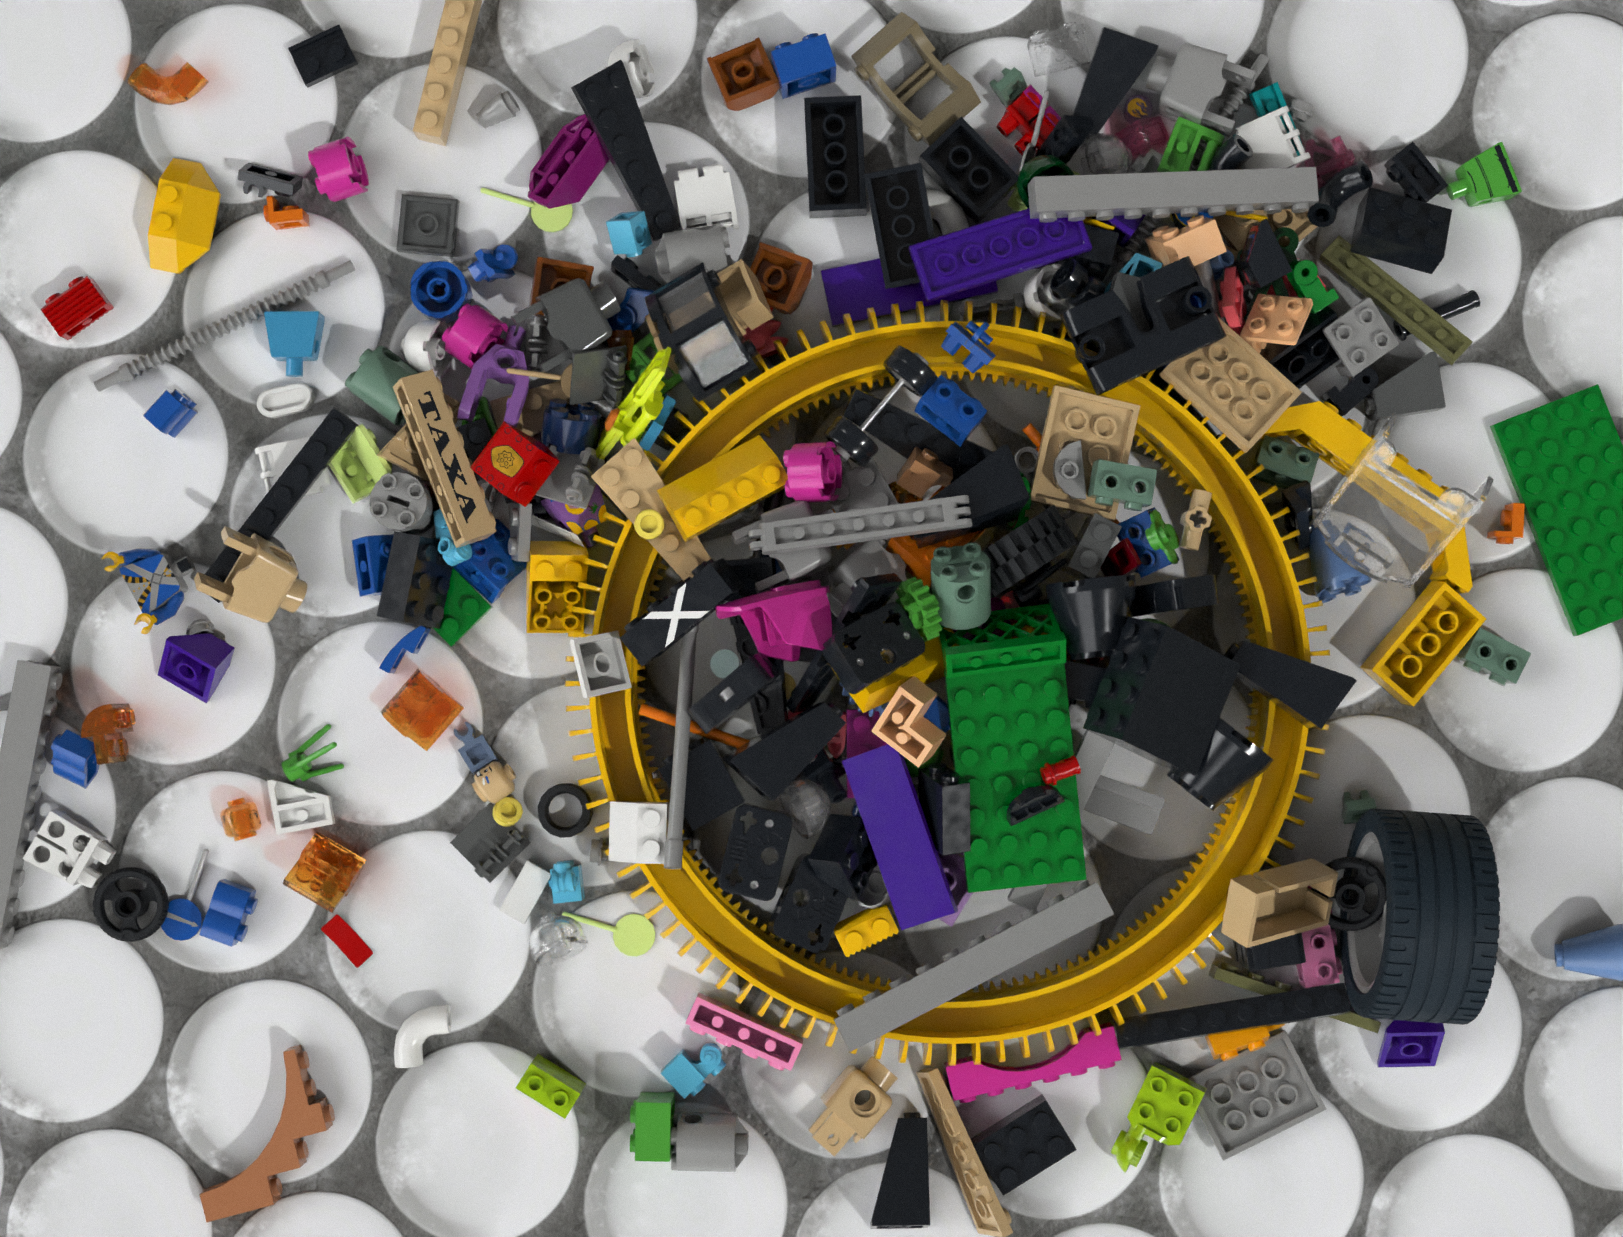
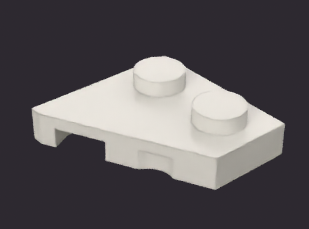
M275 779L267 780L277 835L335 824L330 795Z

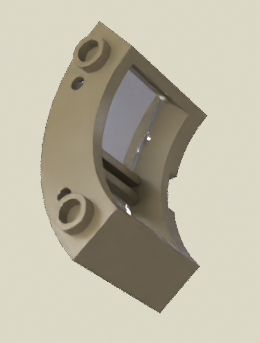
M901 12L851 57L857 65L854 68L856 74L864 82H869L887 106L908 127L907 130L912 138L917 142L922 140L931 146L960 117L964 118L981 101L968 80L961 76L949 63L943 66L934 56L933 52L936 49L926 37L917 21Z

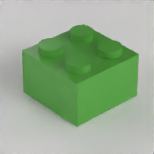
M641 1092L638 1099L634 1100L633 1105H631L630 1123H635V1129H633V1134L630 1135V1152H635V1161L670 1162L674 1152V1145H671V1128L673 1127L675 1112V1092Z

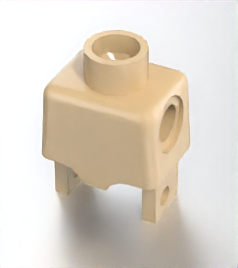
M224 526L221 531L224 544L242 553L224 583L197 572L194 577L196 589L221 600L225 609L263 623L270 622L278 608L291 613L295 612L304 600L307 592V583L297 578L298 569L292 554L255 533L248 537Z
M873 1056L869 1058L861 1069L855 1065L847 1066L820 1098L827 1108L808 1129L813 1134L812 1138L834 1157L852 1135L855 1143L862 1138L865 1139L891 1107L892 1099L886 1092L898 1078L877 1059H874ZM862 1090H869L870 1096L868 1101L861 1105L855 1104L857 1093Z

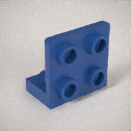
M495 519L496 532L486 539L470 544L472 557L453 566L491 604L501 596L505 587L526 569L527 563L512 560L511 555L508 553L510 530L499 519Z

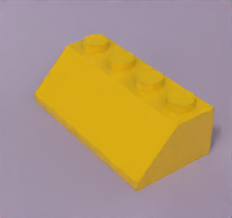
M758 435L658 489L657 493L682 538L687 542L784 489L788 475L777 455Z

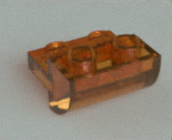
M417 669L381 710V714L403 736L409 737L425 751H428L464 707L441 689L439 684L420 669Z
M129 703L102 705L92 710L86 716L81 728V738H93L97 765L127 761L126 755H128L129 748L127 740L123 738L122 733L133 732V725H135V714L133 709L130 708Z
M316 832L301 852L299 860L284 878L283 885L333 913L344 896L346 897L354 886L366 860L321 833Z

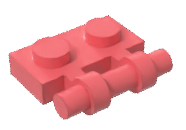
M1235 266L1225 268L1224 281H1220L1223 299L1219 300L1218 306L1220 316L1222 318L1225 317L1228 326L1240 336L1245 325L1244 317L1247 313V305L1243 296L1244 287Z

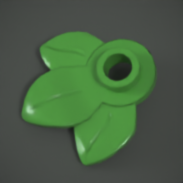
M1156 509L1150 512L1152 523L1150 528L1145 530L1147 540L1153 550H1163L1168 560L1172 564H1177L1178 559L1174 549L1179 547L1178 535L1172 525L1163 522L1160 512Z

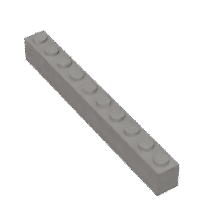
M1316 167L1034 177L1028 183L1030 219H1039L1043 223L1054 222L1057 218L1068 217V221L1074 222L1086 219L1085 217L1096 216V220H1110L1118 215H1124L1125 219H1137L1145 214H1152L1153 218H1165L1170 216L1171 213H1180L1181 217H1193L1198 215V212H1208L1209 216H1220L1226 214V211H1236L1237 215H1248L1254 213V210H1264L1265 214H1275L1281 212L1282 209H1291L1292 213H1302L1309 211V208L1319 201Z
M17 660L0 749V949L8 947V944L12 942L14 937L13 917L19 910L20 900L17 896L19 887L23 885L25 879L23 857L30 847V842H28L29 833L34 828L36 815L33 812L35 802H38L41 795L39 780L40 775L44 773L46 768L45 748L49 745L52 737V731L49 727L51 718L55 716L57 710V702L55 701L56 690H59L62 684L60 666Z
M1088 880L1072 888L1074 894L1066 898L1062 894L1057 895L1046 901L1047 908L1038 912L1035 907L1020 915L1022 921L1011 925L1010 921L994 928L995 935L985 939L984 935H981L969 941L970 948L961 953L956 948L942 955L944 961L933 967L932 963L929 962L917 968L915 971L918 975L907 980L904 975L889 983L890 990L881 994L877 989L863 997L865 1003L855 1008L850 1003L837 1010L838 1017L833 1020L849 1051L852 1052L1112 916L1114 912L1098 882L1090 885Z

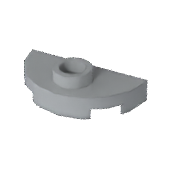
M1081 440L1069 443L1059 452L1053 463V476L1056 485L1065 494L1073 499L1085 500L1086 490Z

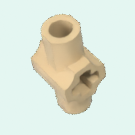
M1198 489L1193 490L1189 509L1182 513L1180 524L1184 526L1180 543L1181 548L1193 551L1199 550L1203 529L1210 527L1212 517L1207 512L1212 493ZM1197 513V517L1199 520H1202V524L1194 527V521L1190 520V517Z

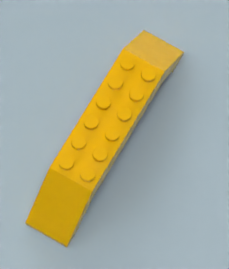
M1317 401L1288 407L1260 438L1263 439L1265 435L1270 437L1288 436L1302 447L1318 453L1320 460L1425 534L1433 572L1429 577L1431 581L1446 582L1458 594L1468 593L1473 585L1462 503L1455 498L1456 494L1454 491L1443 485L1439 487L1431 481L1433 478L1429 473L1422 469L1416 470L1408 464L1409 460L1398 452H1390L1385 448L1386 444L1384 441L1374 435L1368 436L1361 431L1362 426L1350 418L1344 419L1337 414L1339 410L1326 401L1324 403Z

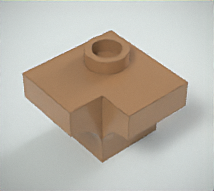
M916 446L898 472L897 484L922 499L926 491L933 486L941 485L947 487L953 479V468L939 461V457L933 451L927 448L921 450Z

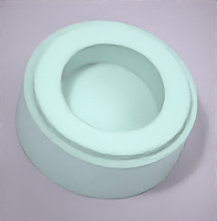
M727 649L717 651L710 661L712 672L722 679H725L740 666L738 656Z

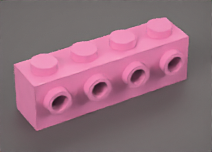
M1330 925L1302 932L1306 962L1296 964L1299 984L1305 988L1340 983L1339 974H1342V965L1339 957H1335L1334 946H1337L1335 930L1331 929Z
M698 993L685 1023L690 1025V1030L700 1035L710 1034L716 1037L718 1043L727 1047L737 1046L743 1049L742 1053L754 1059H757L758 1056L769 1061L768 1064L782 1071H784V1068L792 1070L803 1045L802 1038L702 993Z

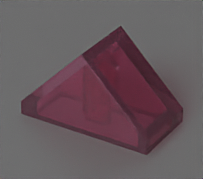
M1161 116L1139 119L1109 137L1108 140L1120 165L1138 157L1140 154L1148 153L1150 148L1155 150L1167 145L1170 137Z

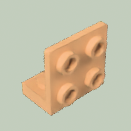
M1258 294L1240 337L1259 354L1261 349H1265L1267 343L1296 345L1312 309V299Z

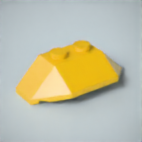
M173 158L159 178L148 231L150 268L181 274L185 268L210 250L221 193L201 163Z

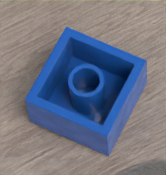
M812 33L803 37L801 42L795 44L785 42L777 45L775 50L771 51L772 67L780 84L779 90L782 99L836 82V63L826 33L822 35Z

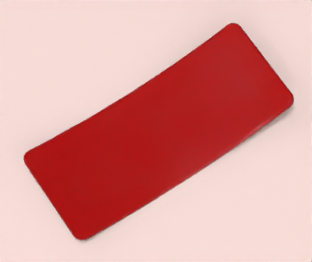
M338 914L321 928L356 968L361 966L373 954V951Z

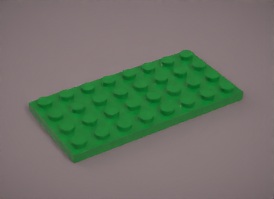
M1597 384L1490 426L1520 503H1525V516L1573 636L1584 634L1623 618V445Z
M943 658L954 771L970 782V851L963 852L967 892L973 893L1087 880L1076 774L1057 781V784L1053 786L1059 790L1065 801L1013 826H1010L1006 818V811L1010 803L1023 790L1029 787L1046 785L1040 772V768L1045 767V763L1048 762L1051 765L1074 755L1064 663L947 678Z

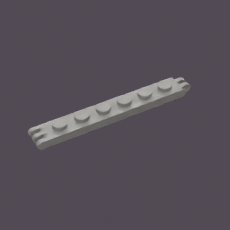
M961 495L765 522L759 524L760 529L748 531L749 539L761 538V541L751 542L749 546L752 551L762 550V554L770 555L968 528L972 526V519H959V517L970 515V507L958 508V505L968 504L969 496Z

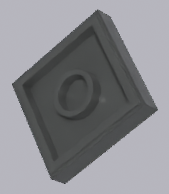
M402 194L396 250L403 253L454 257L460 201L458 199Z

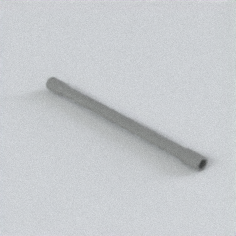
M699 624L682 637L668 834L664 854V868L682 869V834L691 715L687 711L692 707L696 637Z

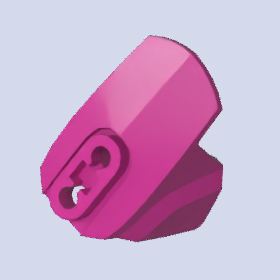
M820 580L780 586L770 589V591L716 606V615L720 620L740 615L755 643L757 651L768 657L795 662L800 658L801 646L823 650L825 649L823 644L832 637L831 609L827 593H830L829 586H821Z

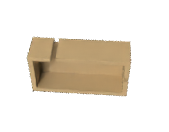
M742 259L717 273L722 283L719 285L723 299L742 335L746 334V328L749 327L753 330L774 318L756 275ZM710 292L671 315L676 331L716 307ZM648 314L645 316V319L654 337L653 340L658 351L665 349L658 336L660 332L657 328V323H654ZM723 323L684 346V349L694 365L733 342L734 339ZM673 354L669 358L668 366L677 375L679 369L674 360L675 354Z
M1311 858L1256 872L1253 876L1248 874L1231 879L1221 933L1249 948L1327 926L1333 901L1311 890L1308 886L1328 897H1333L1339 872Z

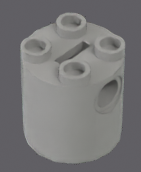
M720 224L663 233L655 251L659 275L669 283L702 262L709 271L714 269L716 273L732 265L731 256L725 254V248L730 247L726 227H720Z
M407 473L384 474L375 484L370 495L369 504L372 516L380 524L395 532L418 536L427 532L434 525L433 512L439 509L435 493L429 486Z
M674 1112L673 1127L671 1128V1145H674V1153L671 1156V1170L736 1172V1168L748 1155L749 1133L739 1121L738 1114Z

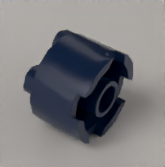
M550 399L549 405L544 409L540 442L546 446L549 443L556 445L557 452L567 454H580L587 447L596 450L601 414L595 410V404L591 402L570 405L563 399Z

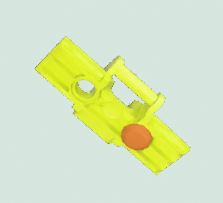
M667 346L666 349L659 350L624 401L620 403L618 408L611 410L604 423L605 428L601 432V438L598 441V447L596 448L597 458L604 460L618 441L623 446H626L635 438L639 443L650 421L655 420L660 414L664 405L662 404L664 397H662L660 391L665 385L661 379L665 374L670 358V347Z

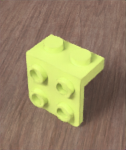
M363 424L355 428L350 440L346 441L329 463V467L353 504L371 495L375 484L384 474L392 473V463L377 456L380 450L376 445V437Z

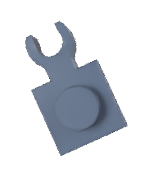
M465 722L468 727V733L461 736L455 728L454 735L465 744L458 751L472 774L475 775L477 771L490 762L498 761V758L485 736L480 735L475 738L473 726Z

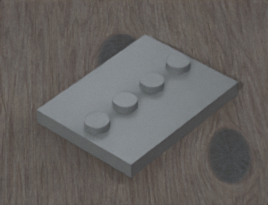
M1285 1030L1269 1037L1268 1041L1265 1042L1266 1046L1250 1052L1247 1048L1239 1052V1056L1228 1061H1221L1188 1078L1207 1088L1197 1111L1223 1161L1326 1110Z

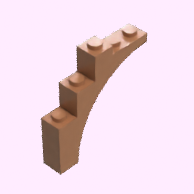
M301 1045L290 1047L283 1052L286 1068V1096L280 1121L270 1142L247 1169L227 1181L208 1187L199 1194L206 1222L274 1205L281 1198L280 1195L282 1194L281 1181L278 1177H275V1174L300 1168L307 1162L306 1158L309 1155L306 1142L301 1140V1137L327 1131L333 1125L332 1121L335 1120V1114L332 1105L327 1103L326 1097L317 1100L314 1098L317 1094L316 1085L313 1079H309L307 1068L310 1066L309 1057L306 1051H302Z

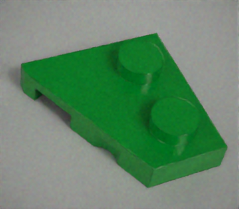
M454 568L452 569L440 629L433 628L451 647L493 608Z

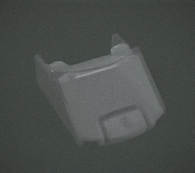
M1393 413L1367 447L1361 451L1315 517L1313 525L1315 528L1318 527L1326 538L1325 544L1352 568L1380 582L1387 583L1389 580L1404 584L1405 588H1411L1482 506L1494 479L1488 476L1473 495L1463 489L1454 487L1444 491L1440 497L1428 491L1391 466L1396 456V448L1387 438L1398 418Z

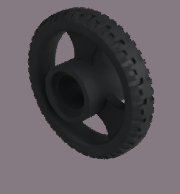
M1342 857L1328 862L1326 866L1335 871L1344 868L1357 869L1356 877L1345 876L1337 881L1333 897H1328L1312 888L1313 891L1327 899L1335 898L1337 905L1342 910L1351 912L1349 920L1338 918L1330 913L1328 925L1343 931H1358L1375 924L1382 917L1386 902V880L1380 870L1372 863L1357 857ZM1370 883H1376L1378 900L1373 910L1368 912L1363 908L1366 901L1364 887ZM1347 889H1354L1358 892L1357 896L1353 899L1344 898L1342 893Z
M137 867L118 869L107 875L98 885L93 897L94 917H96L100 928L110 937L125 942L140 941L154 934L164 923L169 909L168 894L161 880L150 871ZM126 877H134L145 881L147 884L143 891L131 889L123 892L118 888L116 881ZM128 897L134 899L136 903V908L133 912L126 907ZM105 900L113 901L112 910L114 914L123 920L120 928L114 926L108 919L105 912ZM150 901L157 902V911L149 925L141 929L137 923V917L146 913Z

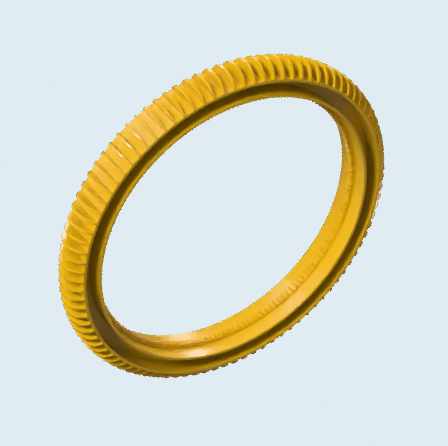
M941 300L940 321L925 322L923 301H916V323L901 324L900 310L897 303L891 304L893 326L878 328L874 308H867L870 330L855 333L850 314H843L847 336L836 340L832 339L826 320L819 322L825 343L814 348L810 347L802 329L796 331L803 352L789 358L780 339L774 341V346L782 363L768 369L758 352L755 358L762 374L750 382L745 375L737 379L742 387L731 395L724 388L718 390L717 393L723 399V402L713 410L703 400L698 402L694 396L692 397L694 403L705 414V417L695 427L679 411L674 414V417L689 433L678 444L661 430L658 436L674 449L664 462L650 451L645 449L643 451L647 458L659 467L657 473L666 486L758 435L764 434L770 438V428L773 427L779 432V422L783 421L788 426L789 416L792 415L798 420V411L803 410L806 414H809L808 406L813 404L816 409H819L818 401L820 400L829 405L830 396L834 395L838 401L840 400V392L844 391L849 397L852 388L861 390L862 385H867L868 389L872 390L874 382H878L880 388L883 387L884 380H889L890 384L894 385L895 378L885 369L883 363L898 345L912 353L920 354L929 363L928 366L937 377L941 374H946V378L951 379L952 375H957L958 380L961 381L963 375H969V380L973 381L975 376H980L982 383L988 377L991 378L992 384H995L997 379L1003 380V386H1006L1008 381L1014 382V388H1017L1019 384L1025 385V391L1033 387L1036 388V394H1039L1043 390L1047 392V398L1051 396L1055 385L1094 395L1096 393L1082 363L1075 356L1073 343L1064 340L1067 330L1063 322L1056 337L1042 333L1046 317L1044 312H1040L1034 330L1031 331L1019 328L1022 307L1015 306L1010 326L995 324L997 303H990L987 323L990 326L985 332L993 340L989 345H986L980 339L979 341L996 356L988 365L984 364L975 373H972L962 364L971 353L962 345L955 355L952 356L941 345L948 334L946 330L954 322L959 323L969 333L974 335L966 328V325L972 321L973 301L965 302L963 321H948V300ZM974 322L979 327L983 324L981 322ZM1088 343L1084 344V352L1088 356H1096L1097 352L1086 348ZM1155 370L1098 395L1140 405L1133 437L1136 441L1135 447L1137 448L1141 445L1145 448L1143 454L1150 453L1153 455L1152 462L1158 460L1162 464L1160 469L1166 468L1170 472L1168 478L1174 477L1177 480L1175 486H1182L1185 489L1183 495L1189 494L1192 497L1194 489L1212 493L1207 512L1212 517L1211 528L1208 532H1214L1216 536L1214 543H1220L1221 549L1219 553L1225 554L1226 559L1223 562L1229 563L1231 568L1227 572L1228 574H1233L1235 578L1232 581V584H1237L1238 591L1235 594L1240 595L1242 600L1238 605L1244 608V613L1241 614V617H1246L1247 624L1243 625V627L1248 628L1249 632L1245 639L1250 640L1251 643L1310 663V656H1329L1330 650L1310 652L1308 633L1327 631V625L1307 628L1304 609L1323 606L1322 600L1303 604L1298 587L1317 582L1316 576L1297 581L1291 563L1310 558L1309 554L1306 552L1289 558L1283 541L1300 535V531L1297 529L1280 536L1273 520L1289 513V508L1285 507L1269 514L1261 500L1277 491V486L1273 485L1258 494L1249 481L1251 477L1264 470V466L1260 464L1244 474L1235 460L1245 452L1239 448L1230 455L1220 443L1226 435L1220 432L1214 437L1204 426L1209 420L1207 416H1202L1197 420L1186 410L1192 403L1190 400L1187 401L1185 399L1179 404L1168 395L1174 387L1171 383H1167L1162 390L1152 384L1149 379ZM604 513L603 518L623 527L617 543L594 535L593 541L610 547L614 551L609 565L585 558L584 564L604 570L606 574L601 588L578 582L577 588L600 593L596 611L572 607V612L595 616L592 634L568 631V637L582 638L618 631L621 637L627 632L624 627L636 617L649 613L646 610L648 602H655L657 600L650 596L652 591H660V588L655 586L654 582L655 580L661 581L664 579L658 574L659 569L667 570L668 567L662 563L664 558L649 541L642 538L636 532L633 523L629 519L625 522L612 514ZM622 640L621 645L632 688L589 698L590 705L566 706V712L590 709L592 728L568 731L570 737L593 732L596 751L572 755L573 761L597 756L601 772L600 775L578 780L579 786L602 779L608 796L585 804L587 810L610 801L670 802V799L661 800L660 797L666 789H657L656 784L662 778H653L652 773L657 771L658 767H650L649 762L654 760L655 756H647L646 753L653 746L644 744V739L650 737V734L642 733V728L649 724L648 722H641L640 716L643 715L638 714L639 705L646 703V700L638 698V693L646 691V689L638 687V682L646 680L645 677L638 676V670L646 669V666L639 664ZM566 656L565 662H575L574 657ZM565 681V687L580 686V681ZM1253 688V692L1248 694L1253 698L1252 703L1248 704L1252 711L1250 715H1247V718L1251 721L1250 726L1245 727L1249 731L1248 737L1245 738L1254 743L1274 761L1266 771L1231 796L1229 803H1223L1226 810L1224 813L1218 814L1222 819L1219 823L1213 824L1216 830L1214 834L1208 833V836L1211 838L1209 842L1202 843L1205 849L1202 853L1196 852L1198 856L1196 862H1189L1192 868L1189 871H1182L1184 878L1182 880H1175L1177 886L1174 889L1168 888L1170 894L1166 898L1160 896L1162 902L1158 906L1151 904L1153 910L1150 913L1144 911V918L1141 921L1135 918V926L1131 928L1126 925L1127 932L1121 934L1117 931V939L1112 941L1107 938L1106 946L1102 947L1100 944H1097V951L1092 953L1088 949L1087 956L1084 958L1079 954L1076 955L1077 961L1074 963L1066 959L1067 966L1061 967L1057 963L1056 970L1051 972L1046 967L1045 974L1039 975L1037 971H1034V978L1031 979L1026 974H1023V981L1019 982L1014 976L1012 977L1011 984H1006L1004 979H1001L1000 986H995L993 981H990L989 988H984L980 984L978 989H970L876 1038L874 1059H881L885 1038L900 1040L898 1063L906 1062L909 1041L923 1043V1065L931 1064L932 1043L947 1044L949 1066L956 1065V1044L971 1043L973 1064L980 1065V1043L995 1041L998 1061L1006 1062L1003 1040L1018 1038L1023 1058L1030 1057L1028 1035L1041 1033L1047 1051L1052 1052L1055 1051L1050 1033L1052 1029L1064 1026L1071 1044L1075 1045L1079 1042L1073 1022L1087 1018L1095 1036H1098L1102 1032L1095 1014L1109 1008L1118 1026L1124 1024L1125 1022L1116 1004L1130 997L1140 1014L1144 1013L1147 1010L1137 992L1149 984L1161 1000L1166 999L1168 996L1157 981L1159 977L1170 971L1183 986L1188 981L1176 966L1188 955L1200 969H1204L1207 966L1194 951L1200 943L1206 939L1219 952L1225 949L1211 933L1223 922L1230 880L1248 874L1253 876L1254 873L1260 870L1263 864L1271 868L1280 867V864L1267 858L1274 842L1290 850L1294 849L1295 844L1278 837L1284 821L1300 827L1304 826L1305 821L1289 816L1287 812L1293 798L1312 804L1314 798L1296 793L1295 789L1299 775L1317 780L1320 777L1318 773L1301 770L1305 752L1324 755L1325 749L1306 746L1309 728L1305 727ZM1325 724L1322 729L1318 730L1328 731L1329 725ZM610 821L594 827L595 832L598 833L609 828ZM690 839L683 841L682 869H666L664 864L631 863L616 872L618 878L640 866L648 881L629 894L630 897L634 899L653 886L662 899L644 914L646 919L652 917L664 906H667L676 916V919L660 933L663 939L681 923L693 935L677 951L680 957L697 941L710 951L695 969L699 974L717 957L728 967L716 982V988L721 989L732 973H737L747 980L735 999L737 1003L741 1004L752 986H756L767 993L756 1014L762 1017L773 998H776L787 1004L779 1022V1027H786L794 1009L809 1015L802 1031V1037L808 1039L816 1018L831 1023L825 1046L832 1047L838 1031L833 1020L838 1017L837 1010L850 1003L853 1004L854 1008L865 1003L863 997L877 989L881 994L891 989L889 985L891 978H888L886 984H881L880 976H877L874 982L869 981V973H866L863 979L858 978V970H855L852 976L847 975V966H844L841 972L836 970V962L830 968L826 967V958L817 963L815 962L816 953H812L807 958L804 956L806 949L802 948L799 952L794 951L795 944L791 943L787 947L784 945V939L780 938L778 941L775 939V935L766 933L767 923L758 927L756 925L758 916L753 917L751 920L748 919V908L741 913L738 910L741 902L738 901L732 904L730 900L733 894L729 893L724 896L722 894L723 890L720 887H715L714 883L718 877L714 876L709 879L706 876L710 871V867L701 870L699 866L704 859L700 858L695 861L692 856L697 852V849L688 851L686 848L691 842ZM609 848L604 850L606 856L609 855ZM857 1049L852 1052L849 1051V1053L856 1054Z

